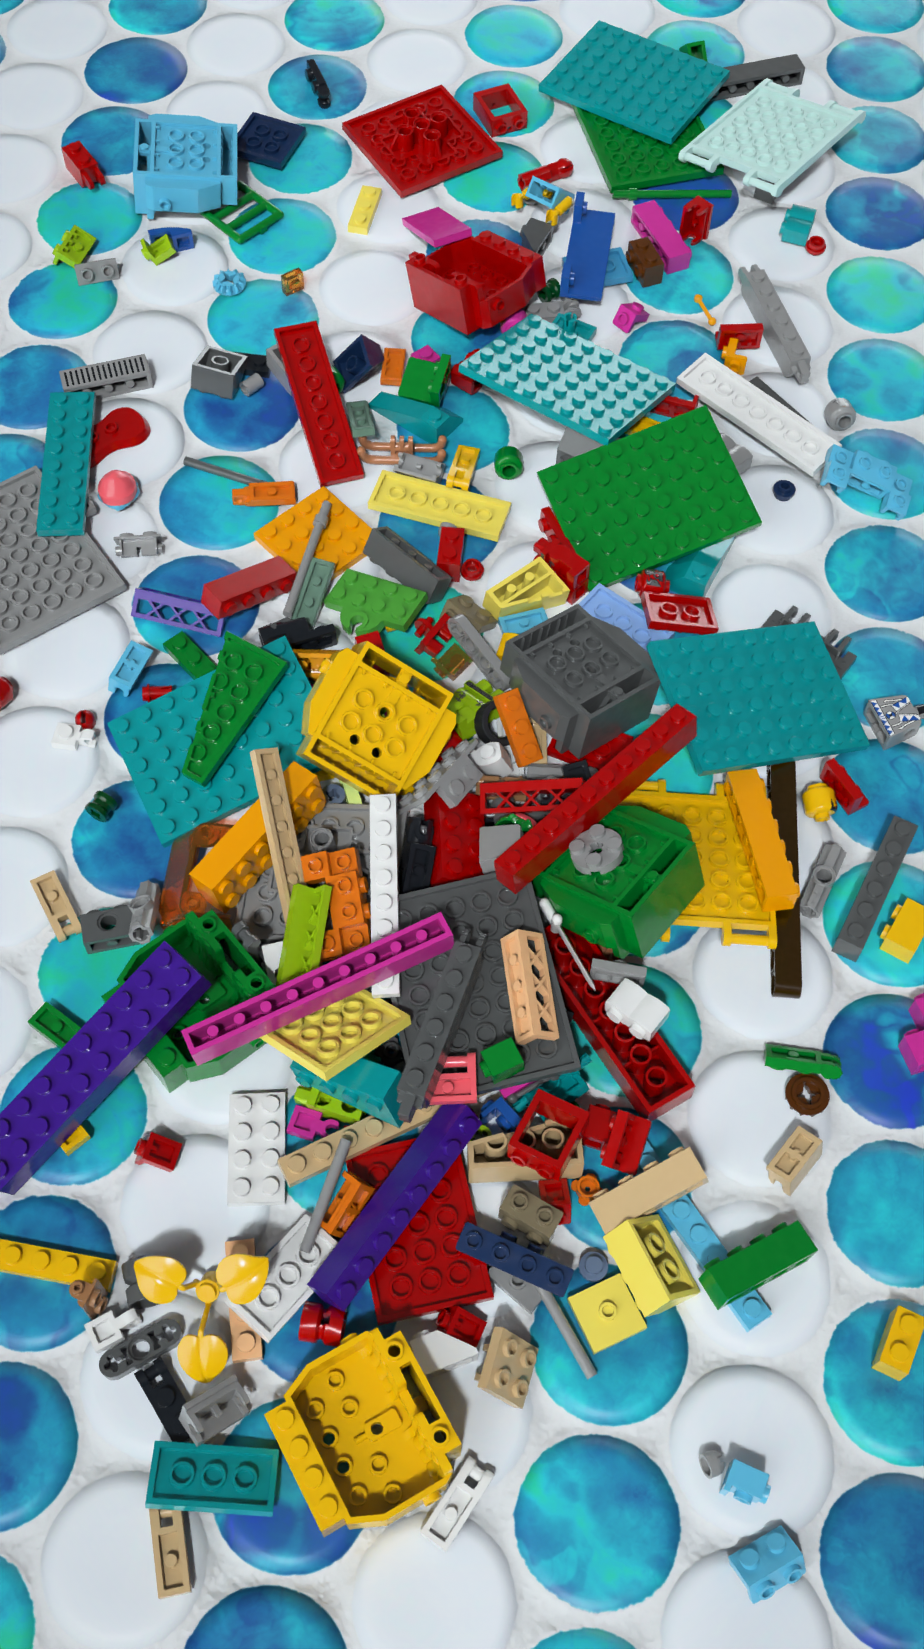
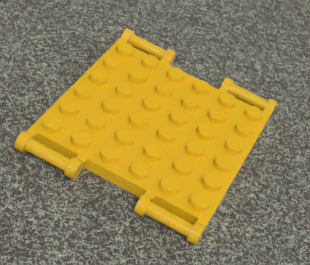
M666 779L645 781L619 804L620 806H641L686 825L691 832L692 840L696 844L705 886L672 925L721 928L722 946L742 944L766 946L767 949H776L775 911L762 912L723 789V783H715L714 795L666 792ZM670 927L662 935L660 942H669ZM732 929L766 931L767 936L732 933Z

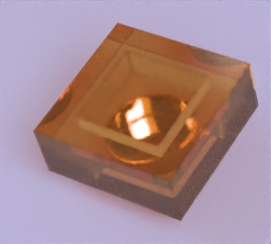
M299 267L281 275L282 292L286 296L304 289L303 272Z

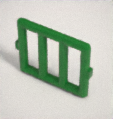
M237 181V191L241 190L245 193L244 196L237 199V205H228L215 214L209 210L199 214L235 242L242 244L258 233H265L269 226L283 218L284 213L244 182ZM252 200L259 204L228 224L222 221L223 218ZM265 210L272 214L242 234L235 231V229Z

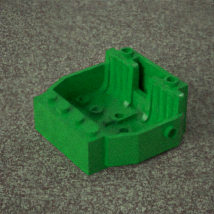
M617 805L597 823L603 825L604 828L616 831L622 838L624 857L614 870L601 875L599 871L591 872L592 875L583 874L573 865L568 848L536 876L531 883L535 896L541 899L547 898L556 913L562 916V927L584 937L592 944L597 943L605 948H612L614 956L622 960L629 953L644 958L705 886L696 844L693 842L691 832L686 825L641 806ZM596 849L592 853H600L602 850Z
M213 909L200 918L191 910L185 915V920L180 921L176 925L168 926L163 931V934L132 955L117 978L118 985L101 996L105 1004L163 941L174 947L212 984L143 1058L169 1093L188 1080L194 1082L225 1074L266 1044L265 1041L257 1038L197 1066L184 1037H174L177 1032H181L185 1028L276 987ZM223 950L238 967L235 972L226 962ZM205 998L209 999L207 1004L200 1003Z

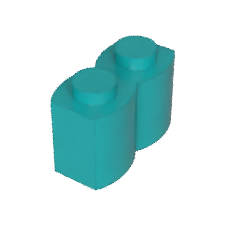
M793 204L791 209H787L779 234H782L781 241L805 246L817 209Z

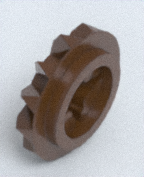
M801 1073L795 1075L789 1080L785 1088V1100L788 1101L790 1109L797 1111L800 1116L810 1115L813 1117L816 1114L822 1113L830 1100L827 1085L821 1078L813 1074ZM803 1088L807 1090L808 1094L815 1095L811 1097L810 1104L807 1102L806 1098L798 1097L802 1095L804 1090Z

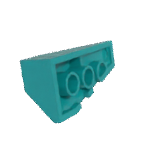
M736 536L674 561L665 572L666 580H670L669 590L681 595L705 597Z

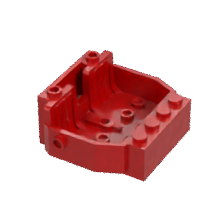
M488 230L482 231L476 237L471 236L446 244L428 256L414 251L409 254L410 260L405 262L414 307L466 335L479 328L486 329L495 326L525 307L536 292L546 287L542 255Z

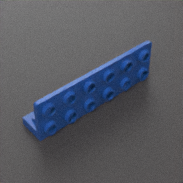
M577 191L566 262L563 264L559 297L600 302L602 300L615 213L587 210L588 202L584 201L585 192Z

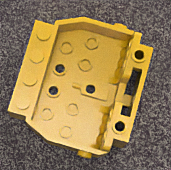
M369 641L353 645L352 649L345 648L336 651L329 659L326 657L318 669L321 674L304 702L301 734L305 738L296 755L368 797L369 795L396 794L397 797L401 790L408 789L430 772L443 747L449 741L456 725V714L447 709V706L454 694ZM376 664L396 678L378 672L372 668L373 665ZM407 685H410L414 688L413 692L409 690ZM381 708L387 710L386 717L380 715ZM352 735H356L358 739L354 745L350 742ZM374 748L379 750V756L376 758L372 755Z
M378 1327L371 1331H365L360 1335L352 1333L340 1341L342 1345L308 1363L284 1394L286 1402L264 1414L324 1538L347 1525L349 1530L388 1526L422 1504H425V1506L433 1504L442 1497L441 1493L447 1489L452 1480L453 1468L450 1462L461 1456L462 1443L401 1330L386 1339L383 1338ZM405 1367L408 1369L421 1394L412 1399L407 1389V1382L401 1372V1369ZM428 1409L435 1420L430 1425L423 1413ZM380 1424L383 1427L382 1433L378 1435L373 1434L371 1431L373 1425ZM441 1431L445 1439L443 1443H437L434 1440L436 1432ZM327 1434L335 1436L334 1442L330 1445L323 1442ZM341 1462L349 1464V1470L346 1473L338 1471V1465Z

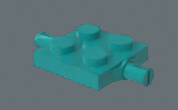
M586 1052L579 1057L581 1069L592 1062ZM575 1071L560 1075L559 1079L555 1081H547L524 1094L522 1098L510 1105V1107L519 1114L529 1107L538 1088L569 1103H572L590 1089L582 1079L580 1072ZM538 1114V1115L540 1116V1118L543 1120V1122H545V1120H548V1119H549V1118H547V1117H544V1116Z

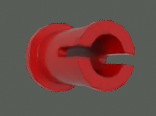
M147 684V686L142 687L143 701L150 702L171 692L172 685L150 686V684Z

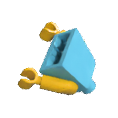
M533 176L529 187L524 189L522 194H512L511 206L515 205L517 209L522 208L523 199L528 200L531 198L552 208L546 212L545 223L552 221L551 225L555 226L558 222V215L567 214L572 208L575 194Z

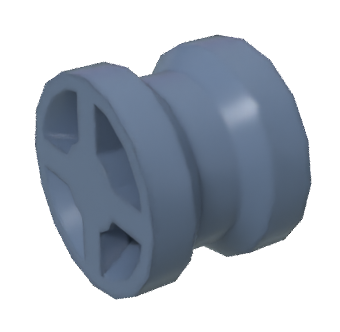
M330 784L322 789L327 803L346 804L345 791L341 786Z

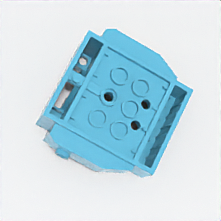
M152 114L148 116V119L135 118L133 159L135 213L147 214V219H154L156 211L201 213L220 208L221 205H237V124L217 123L200 116Z

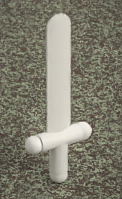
M547 898L540 899L539 905L551 924V931L560 934L586 981L596 991L592 978L561 927L562 916L556 913Z

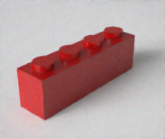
M276 556L204 584L201 603L219 620L290 592L297 572L280 556Z

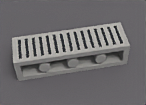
M145 354L59 371L64 392H95L96 400L153 388Z

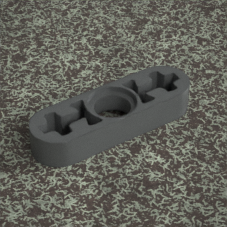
M173 1319L160 1321L105 1352L99 1360L101 1373L109 1380L123 1378L176 1348L183 1338L182 1328ZM169 1327L171 1331L176 1329V1332L173 1333L174 1339L168 1341L167 1338L159 1340L160 1348L156 1350V1346L150 1336L154 1334L155 1338L159 1339L165 1335V1328ZM145 1341L149 1343L150 1350L145 1357L137 1358L134 1356L133 1348L138 1342ZM127 1349V1354L133 1363L129 1365L127 1360H124L118 1364L119 1370L113 1372L111 1369L106 1370L110 1366L109 1360L114 1358L116 1361H120L125 1358L122 1352Z

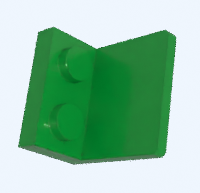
M442 353L440 361H436V363L410 357L401 381L398 396L440 407L451 372V355Z

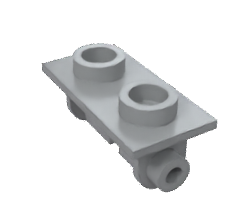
M116 258L74 265L79 286L120 279Z
M154 531L143 532V535L122 533L118 537H113L115 543L119 545L115 547L116 556H121V558L138 557L137 548H141L142 556H158L159 553H163V545L158 544L163 542L161 534H157Z

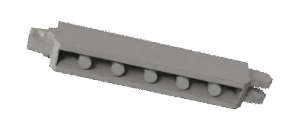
M757 264L750 267V272L745 267H740L738 274L742 282V296L756 323H763V336L784 377L795 376L800 384L808 383V378L811 374V356L765 270H760Z

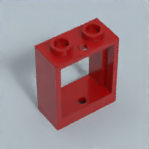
M509 83L473 93V110L491 138L527 128L528 111ZM507 105L512 110L510 113L496 117L490 111Z
M538 1088L508 1143L507 1157L518 1166H527L536 1170L545 1179H554L559 1182L588 1127L590 1112ZM536 1113L573 1130L558 1160L521 1143Z

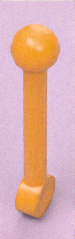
M696 294L694 302L699 303L709 319L708 324L711 326L715 325L716 319L711 316L702 302V295Z

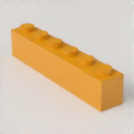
M757 769L727 772L723 789L762 912L793 909L797 898L800 896V887L797 882H794L792 863L787 861L785 842L783 839L780 840L778 821L773 819L771 813L772 804L770 799L766 798L764 780L759 777Z

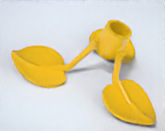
M242 1253L231 1254L220 1261L216 1271H208L202 1276L201 1280L194 1279L193 1282L185 1285L182 1283L186 1279L187 1271L178 1260L159 1255L146 1256L136 1260L134 1270L137 1283L143 1296L150 1302L156 1304L170 1303L176 1298L178 1290L186 1291L193 1287L196 1288L197 1297L205 1302L198 1336L192 1334L185 1335L178 1345L177 1356L182 1369L187 1375L201 1383H210L224 1369L228 1360V1348L222 1338L215 1334L204 1336V1329L211 1305L218 1298L220 1292L225 1291L229 1300L235 1304H246L257 1298L268 1277L269 1258Z

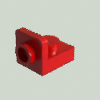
M150 1132L144 1138H140L135 1146L134 1154L137 1155L135 1164L141 1165L146 1163L167 1172L174 1171L182 1143Z
M562 1178L559 1182L554 1179L539 1180L538 1190L540 1199L563 1212V1217L558 1225L570 1224L571 1200L567 1178Z
M452 1306L447 1310L443 1309L439 1313L436 1320V1330L477 1348L487 1322L459 1306Z

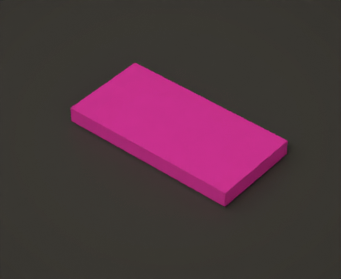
M439 207L402 218L403 226L435 248L472 236V230L469 226Z

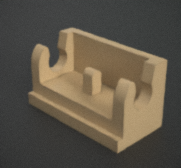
M798 1126L767 1165L766 1170L769 1171L770 1182L774 1184L776 1180L779 1181L783 1186V1192L791 1196L821 1157L823 1141Z

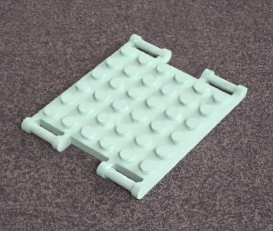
M766 78L680 151L678 159L684 163L690 162L701 166L710 173H713L719 164L746 173L743 178V185L747 187L754 186L770 192L772 196L778 198L789 184L858 123H863L866 112L838 105L833 100H830L823 106L799 98L800 89L794 87L791 89L773 83V80Z

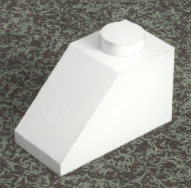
M430 1329L420 1331L413 1335V1340L409 1341V1347L427 1380L478 1360L479 1353L476 1347L439 1330L430 1332Z

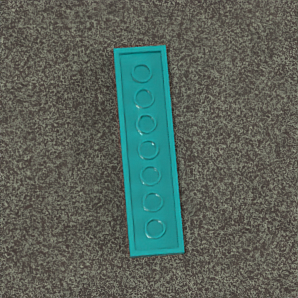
M95 392L50 393L36 526L38 537L85 535L96 406Z

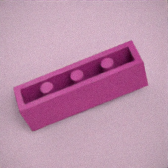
M655 200L634 205L631 223L641 238L648 236L664 262L665 273L668 275L688 269L692 257L691 249L685 244L681 234L673 227L671 220L666 217L663 209L659 207Z

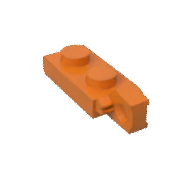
M294 482L249 483V486L243 489H232L233 505L271 506L296 504Z

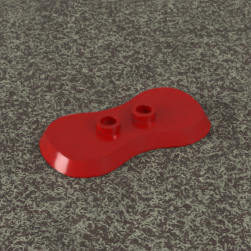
M121 407L111 411L103 420L95 424L90 469L99 464L110 453L144 442L151 432L148 421L134 409Z

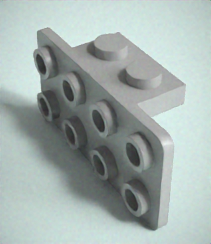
M477 738L470 741L465 739L455 749L450 747L441 754L442 760L434 763L428 776L418 780L413 785L415 790L412 793H407L400 799L397 814L401 815L425 803L435 791L450 809L456 807L483 776L482 772L467 756L479 743Z

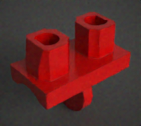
M444 613L434 626H432L434 622L432 617L427 619L418 618L415 621L414 625L417 630L414 634L418 638L422 635L425 636L414 650L420 655L424 651L435 658L444 647L435 639L436 635L446 643L451 639L452 634L447 624L450 618L448 614Z

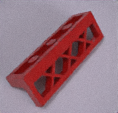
M580 777L480 783V814L552 811L558 806L554 805L558 800L561 803L563 802L560 797L564 793L576 791L586 781ZM539 794H552L554 796L548 805H540L535 800ZM516 795H526L529 798L522 807H515L509 801ZM500 796L503 799L497 808H487V797ZM531 802H534L537 806L529 805L531 804ZM506 803H508L511 807H504V806H505Z

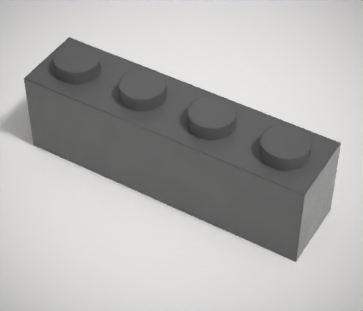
M389 527L372 528L363 549V553L370 558V561L382 567L387 575L394 577L402 585L427 592L428 600L426 604L442 601L452 577Z

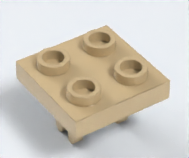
M494 1326L490 1344H484L483 1351H486L487 1354L481 1374L476 1373L474 1378L475 1381L479 1382L477 1387L514 1408L523 1409L539 1349L504 1327Z

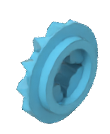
M228 269L225 272L220 270L219 274L214 275V280L212 281L215 291L226 296L239 294L246 287V279L243 273H238L237 269L233 271Z

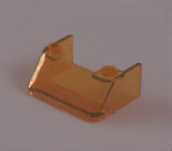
M202 823L174 840L158 910L162 918L159 924L163 930L170 925H176L180 921L185 920V915L191 910L198 918L207 913L205 897L198 892L191 891L193 880L189 873L196 866L199 848L214 847L234 825ZM216 913L231 931L234 926L231 915Z

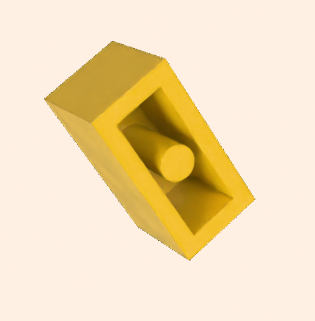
M907 897L903 906L897 904L890 918L895 920L892 926L886 924L879 938L884 941L879 949L908 964L924 937V906Z
M898 1305L888 1317L871 1368L898 1381L909 1374L924 1329V1317Z

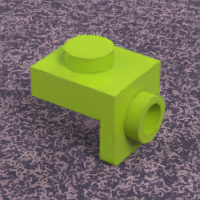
M167 234L151 245L144 238L140 240L143 247L141 249L143 256L148 261L151 259L156 266L176 253L173 242Z

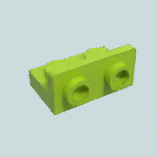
M74 224L70 231L66 230L62 236L61 241L63 243L61 245L57 243L52 252L55 256L53 264L57 265L60 260L73 268L75 264H81L97 238Z

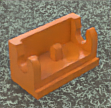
M346 1170L342 1173L346 1180L326 1211L321 1223V1227L326 1232L340 1238L344 1236L359 1216L375 1190L374 1187L355 1173L347 1172Z

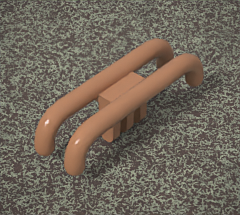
M391 435L390 442H372L367 439V436L358 437L361 446L357 448L359 458L367 464H398L399 452L412 455L413 452H437L435 457L423 458L441 463L446 457V451L443 448L446 445L447 438L444 435H440L438 442L433 444L413 443V436L408 437V442H404V436H400L399 442H396L395 435ZM366 449L372 451H391V456L369 455L366 453Z

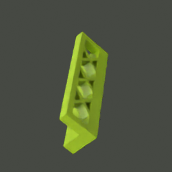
M299 883L293 885L276 987L319 968L332 886L325 884L314 889Z

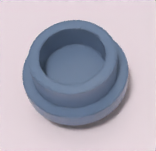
M598 1252L584 1254L579 1262L580 1274L590 1282L602 1280L608 1271L606 1258Z

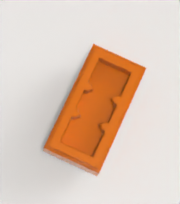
M384 348L380 383L381 385L400 386L404 374L406 349Z

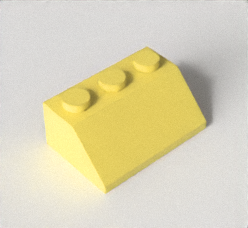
M659 1214L628 1219L603 1237L609 1254L617 1263L622 1279L629 1286L635 1298L636 1306L642 1311L644 1317L662 1313L701 1293Z

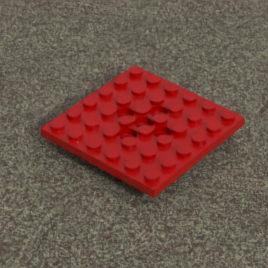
M442 84L342 122V130L401 198L502 158L503 150Z

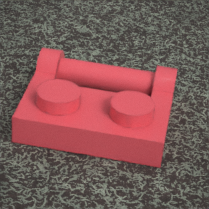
M476 1052L467 1053V1056L447 1057L444 1068L467 1067V1073L441 1074L429 1105L477 1103Z

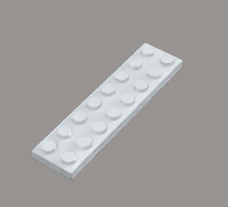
M704 353L677 377L676 383L694 396L698 395L701 401L812 477L825 466L827 450L833 444L842 447V444L707 353Z

